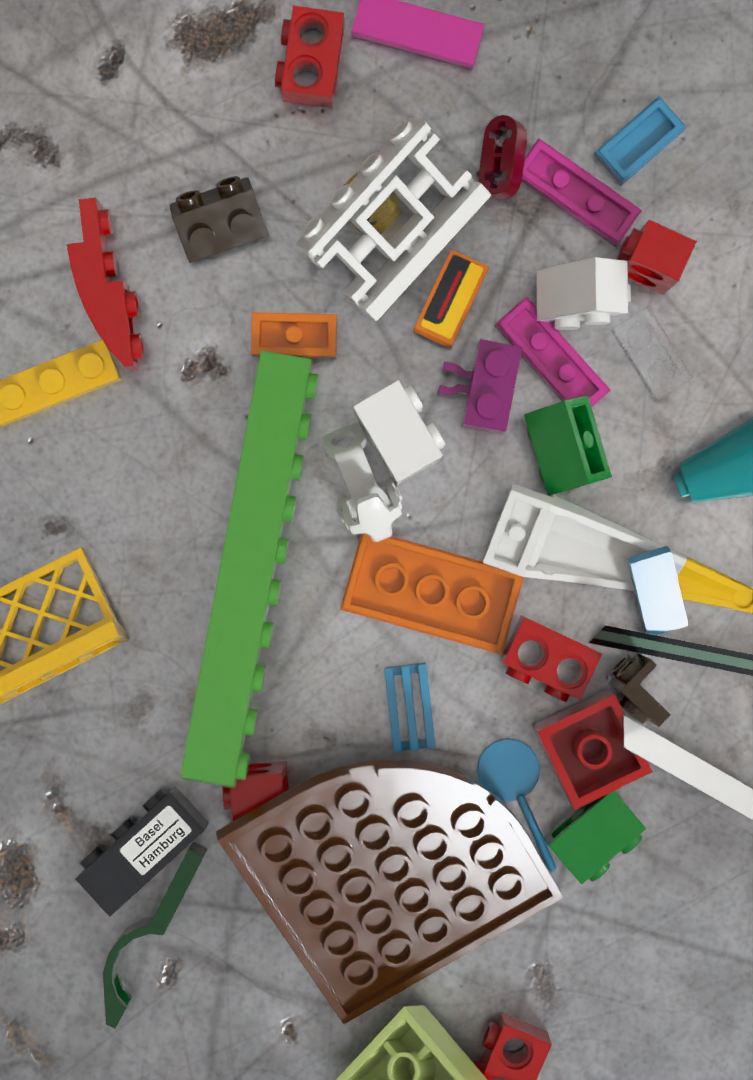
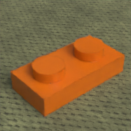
M252 312V357H260L262 350L303 358H336L337 314Z

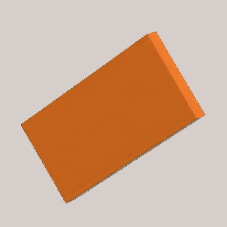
M361 534L340 610L503 655L524 577L485 564L482 561L391 536L381 541L373 542L370 536Z

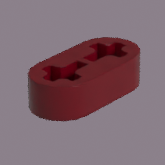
M507 115L496 116L486 126L478 176L479 183H482L492 197L500 200L511 198L520 188L527 145V131L525 127ZM508 130L512 132L511 138H505L503 143L499 141L500 136L507 135ZM503 172L506 173L505 180L499 181L498 185L494 184L495 177H500Z

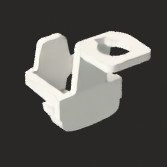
M354 423L325 435L322 438L325 453L328 458L336 460L350 492L348 497L337 501L338 513L342 523H345L347 529L351 530L352 534H367L373 542L391 537L393 534L392 523L402 515L401 500L403 498L399 488L395 487L392 479L382 483L376 482L363 450L367 444V437L359 423ZM355 437L350 442L351 446L342 449L341 446H334L343 438Z

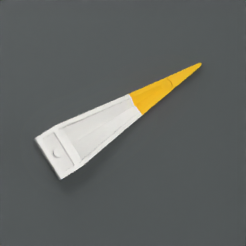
M512 483L485 552L483 563L522 577L634 591L626 558L664 546L554 494L550 497ZM671 550L683 600L753 613L752 587Z

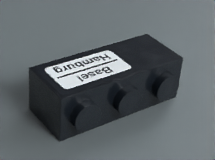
M176 786L167 794L162 789H159L142 805L147 812L139 820L134 822L130 817L111 833L115 841L105 851L98 845L80 862L84 870L75 880L109 917L207 828L209 822Z

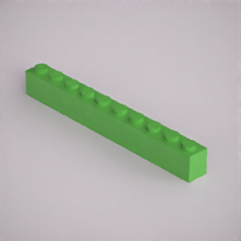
M262 350L260 352L180 778L183 780L236 789L237 779H246L250 753L242 752L245 735L253 736L258 709H252L251 702L253 691H262L266 666L258 665L261 648H270L274 623L266 622L269 605L277 606L281 588V580L274 579L277 563L285 564L289 538L282 537L285 521L292 522L294 517L296 497L289 496L292 480L300 481L304 455L297 454L300 439H308L311 415L304 414L307 398L315 399L319 374L312 373V359Z

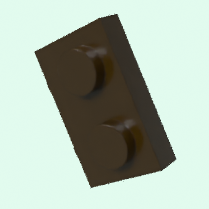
M238 176L225 178L219 181L214 189L202 193L198 190L185 192L176 198V202L169 205L173 222L189 263L269 236L249 177L242 179Z
M639 653L633 658L626 655L612 669L611 673L615 677L609 684L622 696L619 703L630 716L638 720L642 725L649 720L660 727L671 714L640 685L657 664Z

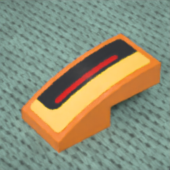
M451 249L413 332L451 349L487 274L489 266Z

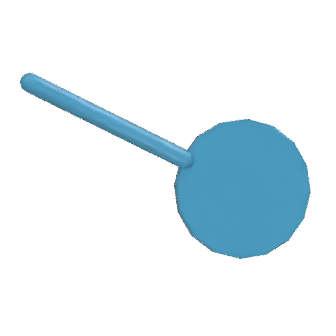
M510 738L497 740L486 747L479 758L477 772L480 784L503 801L518 800L546 866L550 872H554L556 865L525 798L526 795L532 792L539 779L540 766L538 758L531 747L520 740Z

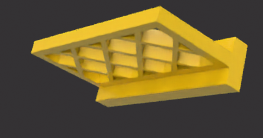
M80 547L0 588V602L11 605L3 629L0 628V659L9 636L28 642L21 661L10 664L0 660V665L7 667L0 671V704L129 640L123 626L118 623L83 548ZM78 561L84 573L78 591L58 585L64 568ZM53 574L51 582L43 580V578ZM35 582L49 586L40 610L21 604L26 587ZM88 585L90 586L94 596L85 594ZM56 589L76 595L68 619L48 613ZM15 593L13 601L6 599V597ZM84 598L98 603L104 619L90 626L75 622ZM19 608L38 614L30 638L10 632ZM46 617L66 624L60 641L52 645L38 641ZM73 627L82 629L71 635ZM36 646L45 648L33 654Z

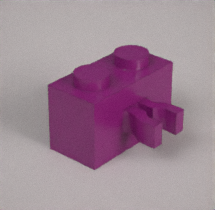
M480 339L477 344L472 371H466L458 364L444 361L442 371L452 372L458 379L470 382L469 385L456 384L454 387L439 385L437 395L450 397L464 394L467 396L461 427L503 435L506 432L523 347Z

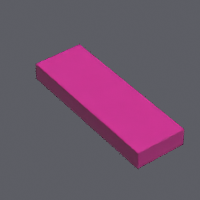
M360 0L351 35L473 69L485 24L398 0Z
M540 138L537 139L525 157L522 182L614 247L619 245L642 212L640 208Z
M527 296L494 325L511 345L523 347L521 357L561 401L588 395L591 407H593L611 391L550 322L537 321V307Z

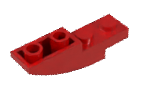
M96 197L78 199L83 242L67 244L70 267L78 294L96 332L108 349L125 368L130 371L139 370L138 359H144L143 339L141 333L135 334L133 317H139V303L136 291L130 292L129 286L124 281L112 282L111 277H117L118 270L114 251L108 252L106 235H112L113 233L109 209H103V206Z

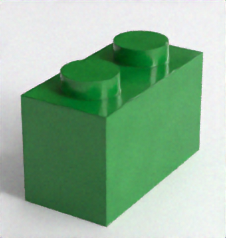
M588 395L565 400L524 414L528 437L533 444L539 464L540 478L545 484L548 496L612 477Z
M613 791L578 808L546 835L544 839L550 849L582 885L588 879L593 882L605 874L610 868L608 862L620 851L626 854L633 850L641 842L642 836L640 834L646 830V827L616 792Z

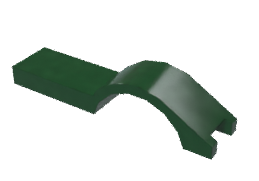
M192 842L154 917L143 918L127 927L108 953L103 970L106 1025L116 1029L132 998V995L123 986L118 971L119 957L122 949L133 939L148 934L164 935L208 850L207 848Z

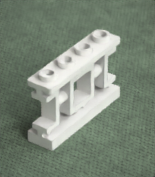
M415 118L403 120L391 130L388 136L390 140L379 152L372 153L362 162L359 167L360 173L349 185H343L330 198L331 205L320 217H314L306 223L300 232L301 238L295 244L314 264L321 268L336 255L357 276L343 293L352 300L351 303L361 313L375 321L387 311L491 196L482 183L476 182L471 178L472 175L466 169L456 167L447 178L441 174L426 157V154L440 139L435 133L430 132L431 127L426 121ZM408 156L420 172L406 186L397 175L391 173ZM433 184L446 197L430 213L419 201V198ZM394 192L414 214L387 242L367 219ZM348 220L363 234L349 250L337 239L333 238ZM376 247L389 260L372 276L360 263Z

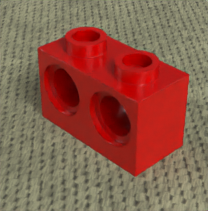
M293 5L291 20H283L281 31V45L287 46L285 62H277L275 73V87L281 88L283 102L333 109L345 29L343 12ZM309 29H317L323 34L322 39L314 44L304 42L301 36ZM309 70L318 77L313 84L301 86L295 82V77L298 73Z
M648 220L640 230L633 228L630 236H627L616 260L627 261L628 279L658 293L665 294L679 282L697 241Z
M521 615L500 661L508 666L505 672L507 675L526 684H529L531 677L547 684L544 689L545 693L567 702L569 696L581 700L602 653ZM528 640L536 641L540 646L538 659L532 663L521 662L518 656L521 644ZM565 659H574L578 664V673L570 681H561L557 675V667Z
M287 761L249 764L246 779H237L236 789L222 786L224 809H232V821L289 789Z
M501 1012L497 1023L490 1022L482 1040V1046L485 1047V1051L480 1062L473 1061V1063L487 1080L494 1078L537 1080L552 1043L547 1031ZM513 1038H518L525 1042L524 1047L516 1053H509L503 1049L504 1044Z

